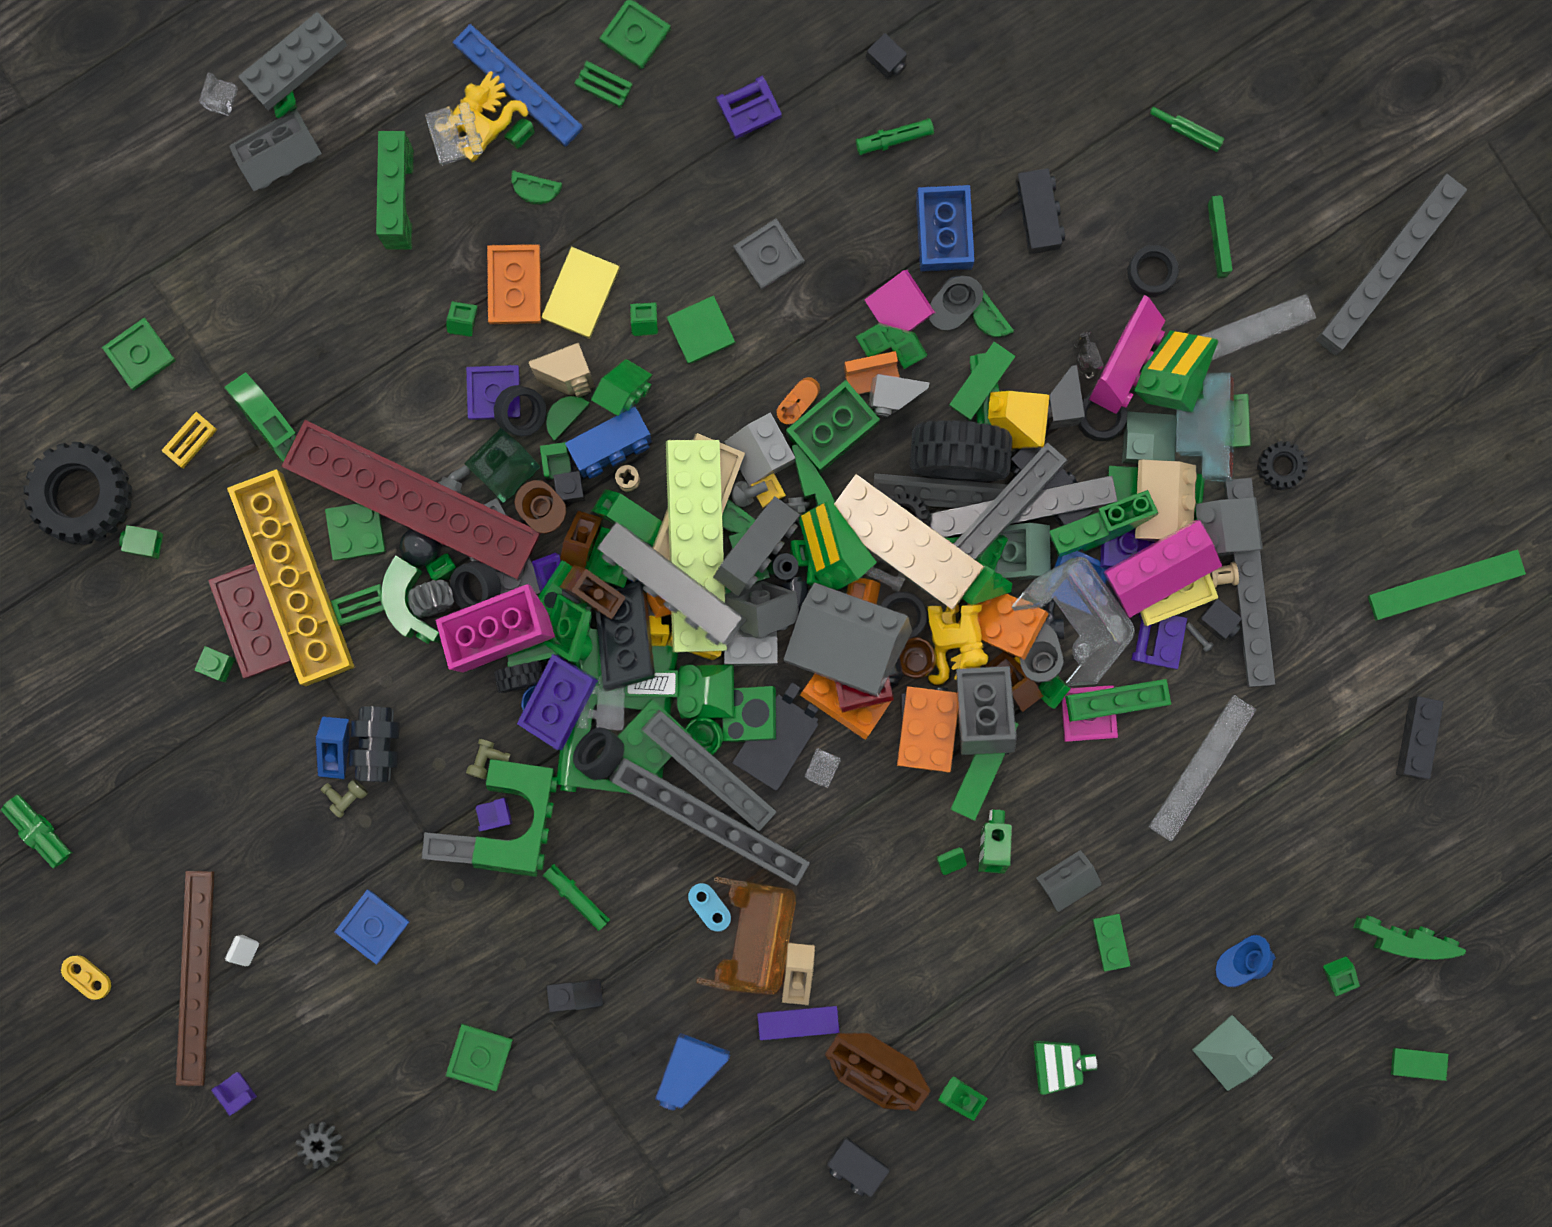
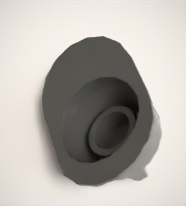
M955 276L945 281L941 290L930 303L935 311L929 317L931 323L941 330H951L959 327L981 303L983 298L982 286L976 279L968 276Z
M1043 624L1026 659H1020L1025 676L1032 681L1049 682L1060 673L1063 666V655L1055 631L1047 624Z

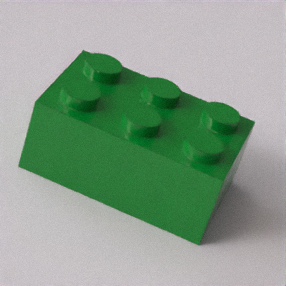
M845 380L786 430V436L794 445H798L820 474L879 425L880 419L848 381Z

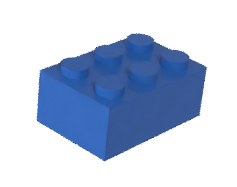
M970 185L918 188L916 203L920 271L972 269L974 264Z
M633 407L630 411H625L619 416H615L569 440L565 444L582 477L588 476L589 479H592L603 473L602 468L610 464L614 467L626 461L625 456L633 452L637 455L649 449L648 444L652 443V440L636 407Z

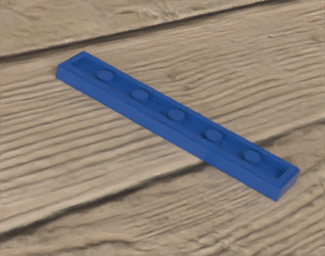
M471 24L453 41V45L486 75L492 71V79L499 76L500 80L497 85L504 83L505 87L502 90L513 100H520L526 104L528 113L565 147L583 129V126Z

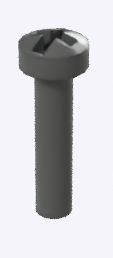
M1190 622L1186 625V628L1204 646L1203 650L1205 652L1213 648L1214 644L1212 642L1209 643Z

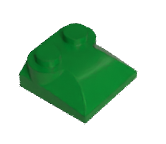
M558 594L550 616L555 638L544 641L542 644L569 661L578 662L579 660L586 659L593 647L591 638L588 635L591 624V612L564 595Z
M686 665L680 667L678 672L677 707L682 719H695L698 717L734 718V665Z

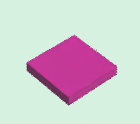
M903 270L865 299V302L879 323L907 331L913 330L935 313L908 270Z
M1114 686L1071 688L1065 696L1114 688ZM1064 697L1061 700L1064 742L1118 738L1116 714L1070 722L1066 699Z

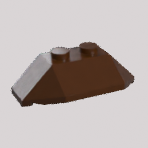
M838 1033L825 1053L840 1082L884 1109H909L910 1111H917L930 1092L927 1083L913 1060L869 1033Z

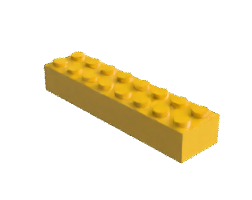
M276 469L227 488L299 684L308 686L355 668L283 474Z

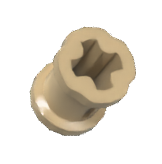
M624 465L617 470L615 479L621 490L631 492L639 486V474L633 466ZM627 473H631L634 481L630 480L628 484H624V480L621 477H626Z
M1231 562L1230 565L1222 566L1210 573L1215 588L1221 584L1232 583L1233 586L1239 584L1236 562Z

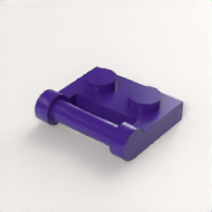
M763 76L756 78V82L726 96L722 94L716 97L717 103L735 139L782 118V113ZM759 91L762 93L763 96L733 110L729 106Z
M1174 615L1158 622L1152 656L1146 655L1151 625L1145 626L1143 619H1141L1136 652H1133L1131 661L1177 670L1187 618Z

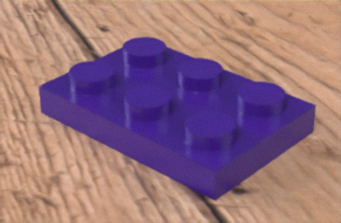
M552 654L517 724L555 749L563 750L598 680L559 655Z

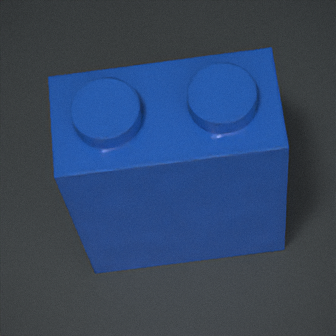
M680 1033L656 1099L661 1101L660 1105L671 1110H675L676 1107L682 1108L727 1062L730 1051Z

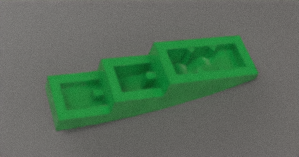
M793 445L791 450L795 456V465L804 500L815 497L817 506L829 499L835 503L829 488L815 466L798 445Z

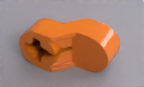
M803 378L777 408L778 419L784 424L795 423L820 393L819 383L813 378Z

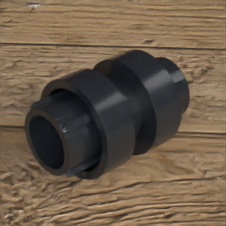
M361 706L359 708L358 720L351 723V737L359 738L358 750H350L349 766L356 767L355 778L357 781L389 782L391 768H397L398 752L390 751L391 739H399L400 723L393 722L394 711L392 708Z

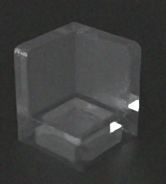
M208 73L199 102L205 109L230 115L238 87L235 84L218 80L214 74Z
M817 748L804 778L828 788L841 758Z

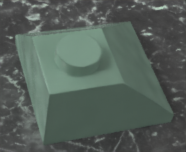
M1128 412L1127 422L1124 426L1122 463L1138 464L1139 460L1175 461L1177 415Z
M1233 1015L1228 1017L1192 1049L1227 1091L1255 1075L1273 1059L1258 1040Z

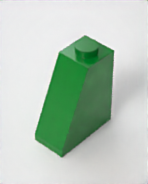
M605 489L591 511L613 525L615 523L624 525L653 548L662 521L621 493Z

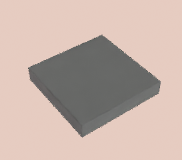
M777 218L733 246L761 290L805 263V260Z

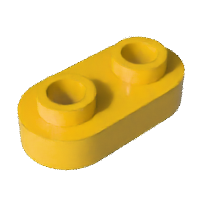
M71 956L63 962L61 967L62 976L86 997L96 1000L105 997L111 989L109 977L85 957ZM76 964H79L81 966V972L79 974L74 972V966ZM95 981H100L102 984L99 991L94 988Z

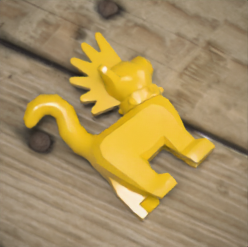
M492 71L487 74L480 86H475L474 84L467 85L465 88L466 96L453 111L449 121L446 124H438L435 127L447 141H451L460 132L464 131L469 138L465 143H460L456 148L472 163L481 155L486 146L497 137L498 133L507 127L511 122L514 111H519L524 117L528 115L526 104L520 100L510 101L504 106L501 116L496 121H491L481 114L482 109L496 112L493 106H501V103L497 100L506 96L503 92L498 93L505 87V84L497 85L500 77L496 76L492 79Z
M982 604L962 606L960 623H956L955 614L959 612V605H956L953 610L947 606L945 612H942L941 606H928L929 624L936 652V666L939 669L938 675L928 676L929 681L934 685H942L949 679L950 668L946 661V652L950 649L960 648L961 652L960 655L951 658V661L956 662L952 666V670L980 668L982 665L987 664L988 656L982 650V634L978 623V613L982 611Z

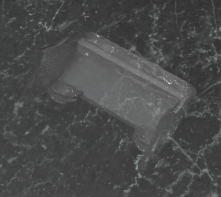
M1076 557L1036 578L1011 607L1014 611L1040 608L1044 604L1049 603L1052 598L1079 635L1072 649L1073 656L1078 662L1079 667L1067 680L1066 684L1069 687L1097 684L1134 637L1133 623L1091 563L1085 557Z

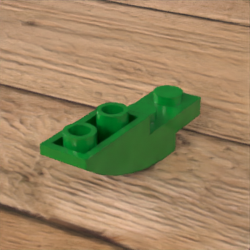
M245 372L224 388L255 430L259 431L283 463L296 438L295 432L269 398Z
M1146 490L1101 507L1098 513L1049 531V535L1060 558L1080 549L1087 551L1111 541L1158 515V510L1149 491Z
M1368 915L1365 919L1357 918L1353 926L1355 929L1377 937L1374 948L1400 956L1419 959H1446L1462 956L1466 952L1465 949L1458 947L1460 942L1445 936L1443 940L1434 937V931L1422 926L1418 930L1409 929L1407 937L1405 936V930L1395 926H1391L1390 929L1380 926L1381 920Z

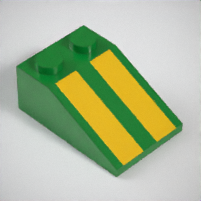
M1170 331L1143 367L1135 392L1147 404L1193 412L1218 340Z
M831 499L798 517L813 573L821 585L838 590L858 580L877 563Z

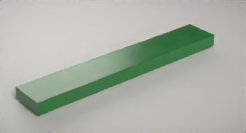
M1514 550L1369 595L1368 599L1377 621L1525 575L1526 572L1518 550Z

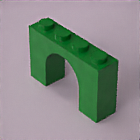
M378 131L376 235L385 249H412V223L408 218L406 210L405 178L406 174H413V147L405 131Z
M490 759L486 781L487 790L523 797L534 809V820L530 829L523 836L515 840L503 841L476 837L472 858L474 868L537 877L538 870H543L545 854H541L542 844H547L549 838V828H545L547 818H552L554 803L550 802L551 792L556 793L558 778L554 777L553 768Z

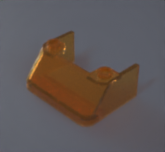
M715 877L714 882L731 885L729 892L730 901L733 906L741 908L732 960L725 959L719 963L716 968L715 979L697 978V983L731 991L771 995L777 993L782 984L796 903L794 892L791 889Z

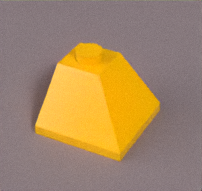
M1015 391L991 392L988 420L992 426L995 425L1009 431L1012 436V449L1044 447L1050 395Z

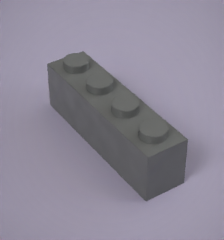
M774 496L722 562L713 578L737 596L740 595L744 588L749 591L758 579L755 576L757 571L763 573L772 561L768 558L771 553L776 556L785 543L781 541L784 536L790 538L798 526L795 524V521L800 514Z

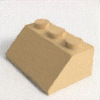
M579 343L529 361L537 382L569 396L575 394L576 397L587 395L591 392L590 389L595 387Z
M1138 461L1137 494L1148 490L1158 510V515L1136 527V539L1157 542L1194 521L1196 465L1178 461Z

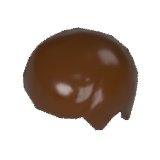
M919 637L908 639L899 656L903 674L913 679L926 677L931 673L936 664L935 650L928 641Z

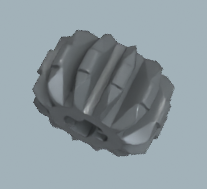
M444 580L424 582V584L417 585L414 589H411L408 595L410 609L415 616L420 618L445 612L446 609L451 608L454 600L451 587L449 588L448 582H444Z
M321 1122L318 1128L312 1123L309 1125V1131L303 1129L300 1132L304 1139L297 1140L296 1145L302 1146L304 1149L298 1151L297 1154L298 1156L307 1155L303 1162L305 1165L313 1160V1168L315 1169L319 1168L321 1162L324 1167L330 1166V1159L336 1161L339 1158L335 1151H341L343 1146L335 1144V1142L340 1140L342 1136L337 1134L333 1137L332 1133L336 1129L335 1126H331L326 1131L325 1122ZM321 1139L324 1142L322 1147H325V1149L322 1148L318 1151L315 1148L317 1143H314V1141L317 1142Z

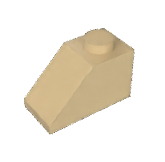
M788 943L783 1003L809 1005L815 946Z

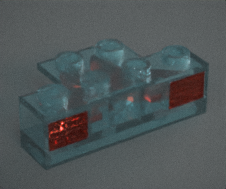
M1207 373L1204 379V399H1197L1193 412L1177 410L1176 452H1180L1181 456H1203L1202 477L1206 481H1233L1235 383L1231 373Z

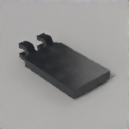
M791 683L783 697L779 694L776 697V740L746 741L733 761L734 765L776 791L818 726V719L814 717L819 710L818 707L810 702L804 711L792 703L801 689L794 683Z

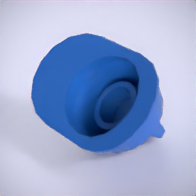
M1252 935L1221 955L1217 961L1216 975L1219 981L1227 987H1237L1251 979L1265 977L1271 971L1273 960L1276 957L1270 951L1269 943L1265 938L1259 935Z

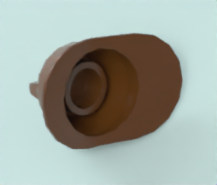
M538 480L529 481L521 486L516 494L515 507L517 512L536 532H553L564 521L566 505L562 498L545 482Z

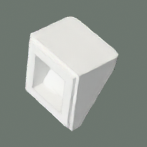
M244 935L235 936L225 958L226 961L249 966L259 943Z

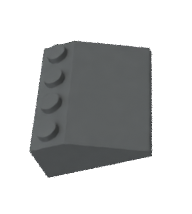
M814 583L801 606L784 662L878 697L913 631L908 616Z

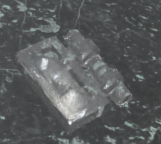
M468 102L458 105L460 114L453 115L450 107L425 114L437 157L442 166L466 158L464 148L471 146L473 155L483 153L481 147L482 138L480 133H477L474 124L476 120L474 111L470 110ZM464 124L467 136L460 138L457 126Z
M598 676V686H595L591 695H597V710H589L588 699L578 718V728L588 729L589 718H595L596 728L605 727L608 730H623L625 687L605 691L603 689L602 676Z

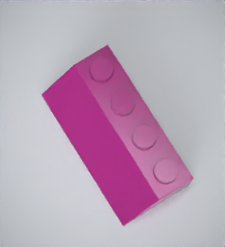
M1144 295L1132 314L1088 399L1117 414L1121 406L1126 408L1133 396L1129 391L1132 385L1137 386L1142 365H1145L1154 352L1151 351L1153 344L1158 346L1165 333L1161 330L1165 320L1149 297Z
M1195 520L1103 572L1130 618L1222 567V564L1201 521Z
M529 584L436 620L449 670L466 672L555 638L549 614Z

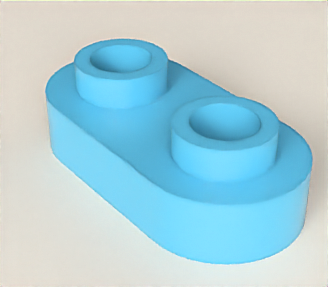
M704 883L697 884L691 888L688 895L689 902L707 927L713 931L726 929L730 924L731 914L715 891ZM704 892L707 895L706 900L699 902L696 898L697 893ZM715 913L722 915L723 920L720 923L713 921L712 917Z

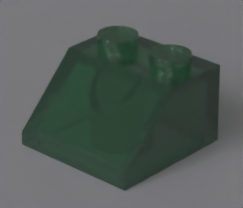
M502 428L464 463L503 503L513 496L516 490L541 467Z

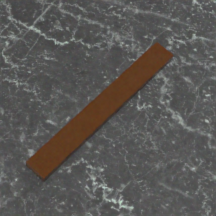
M186 871L176 1085H205L214 872Z

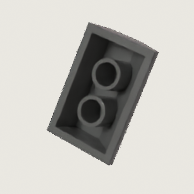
M297 109L229 145L240 170L253 191L268 187L275 179L291 174L295 168L313 162L317 156L322 154Z

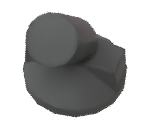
M464 465L452 472L448 478L443 477L438 483L461 494L462 483L458 481L471 474V470L467 465Z
M738 481L732 487L731 496L737 506L745 507L754 502L753 497L769 490L765 481L751 487L744 481Z
M804 497L788 498L786 505L799 513L800 517L802 513H805L809 502H804Z

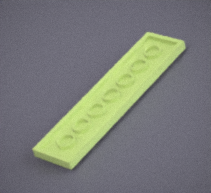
M667 440L666 466L670 561L725 602V586L713 578L724 561L719 440ZM671 611L673 652L727 651V645L720 643L717 646L705 637L707 632L700 626L696 630L684 620L687 616L683 613Z

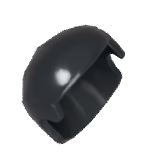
M409 529L400 539L399 552L402 559L410 565L422 567L439 557L441 543Z

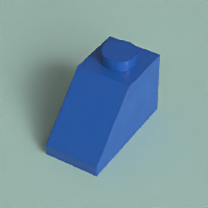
M322 717L316 736L319 777L345 778L350 739L349 719Z

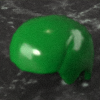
M698 717L690 721L686 726L685 730L691 734V737L711 755H714L722 746V729L714 720Z

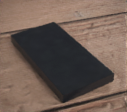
M640 580L626 584L624 588H614L626 598L612 619L596 611L602 684L605 691L615 690L655 678L647 593L643 589L645 584Z

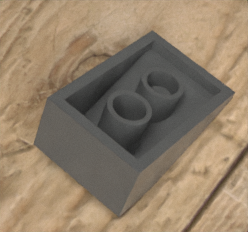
M1010 666L956 669L961 755L1015 752L1016 732Z

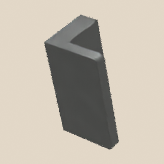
M1081 850L1037 877L1040 886L1049 896L1057 912H1060L1102 884L1093 865Z

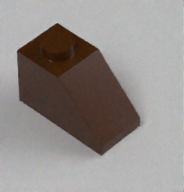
M577 511L564 539L560 560L572 567L576 565L586 568L603 518Z
M576 565L572 567L560 588L609 619L614 617L626 598L587 569Z
M1003 651L985 665V668L1010 666L1013 703L1023 712L1042 698L1043 695L1035 681L1025 676L1022 667Z

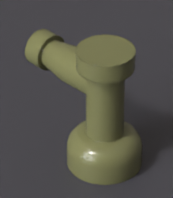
M479 739L478 744L480 747L475 763L467 767L466 774L486 780L488 772L484 766L487 758L508 762L510 754L493 749L494 743Z
M355 779L349 782V791L343 797L332 789L329 783L321 788V791L333 803L329 807L330 810L339 818H342L346 808L356 798L363 799L368 794L366 788Z

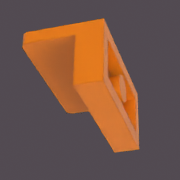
M896 351L845 362L844 370L848 383L860 395L871 391L872 378L877 374L899 378Z

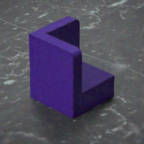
M507 798L476 806L480 824L478 826L479 832L513 824Z
M236 1072L212 1089V1092L229 1115L236 1113L257 1097L240 1072Z

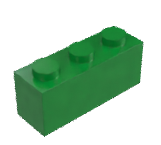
M625 359L601 379L591 400L619 416L625 410L630 411L633 405H637L642 397H646L652 386L649 381L653 374Z

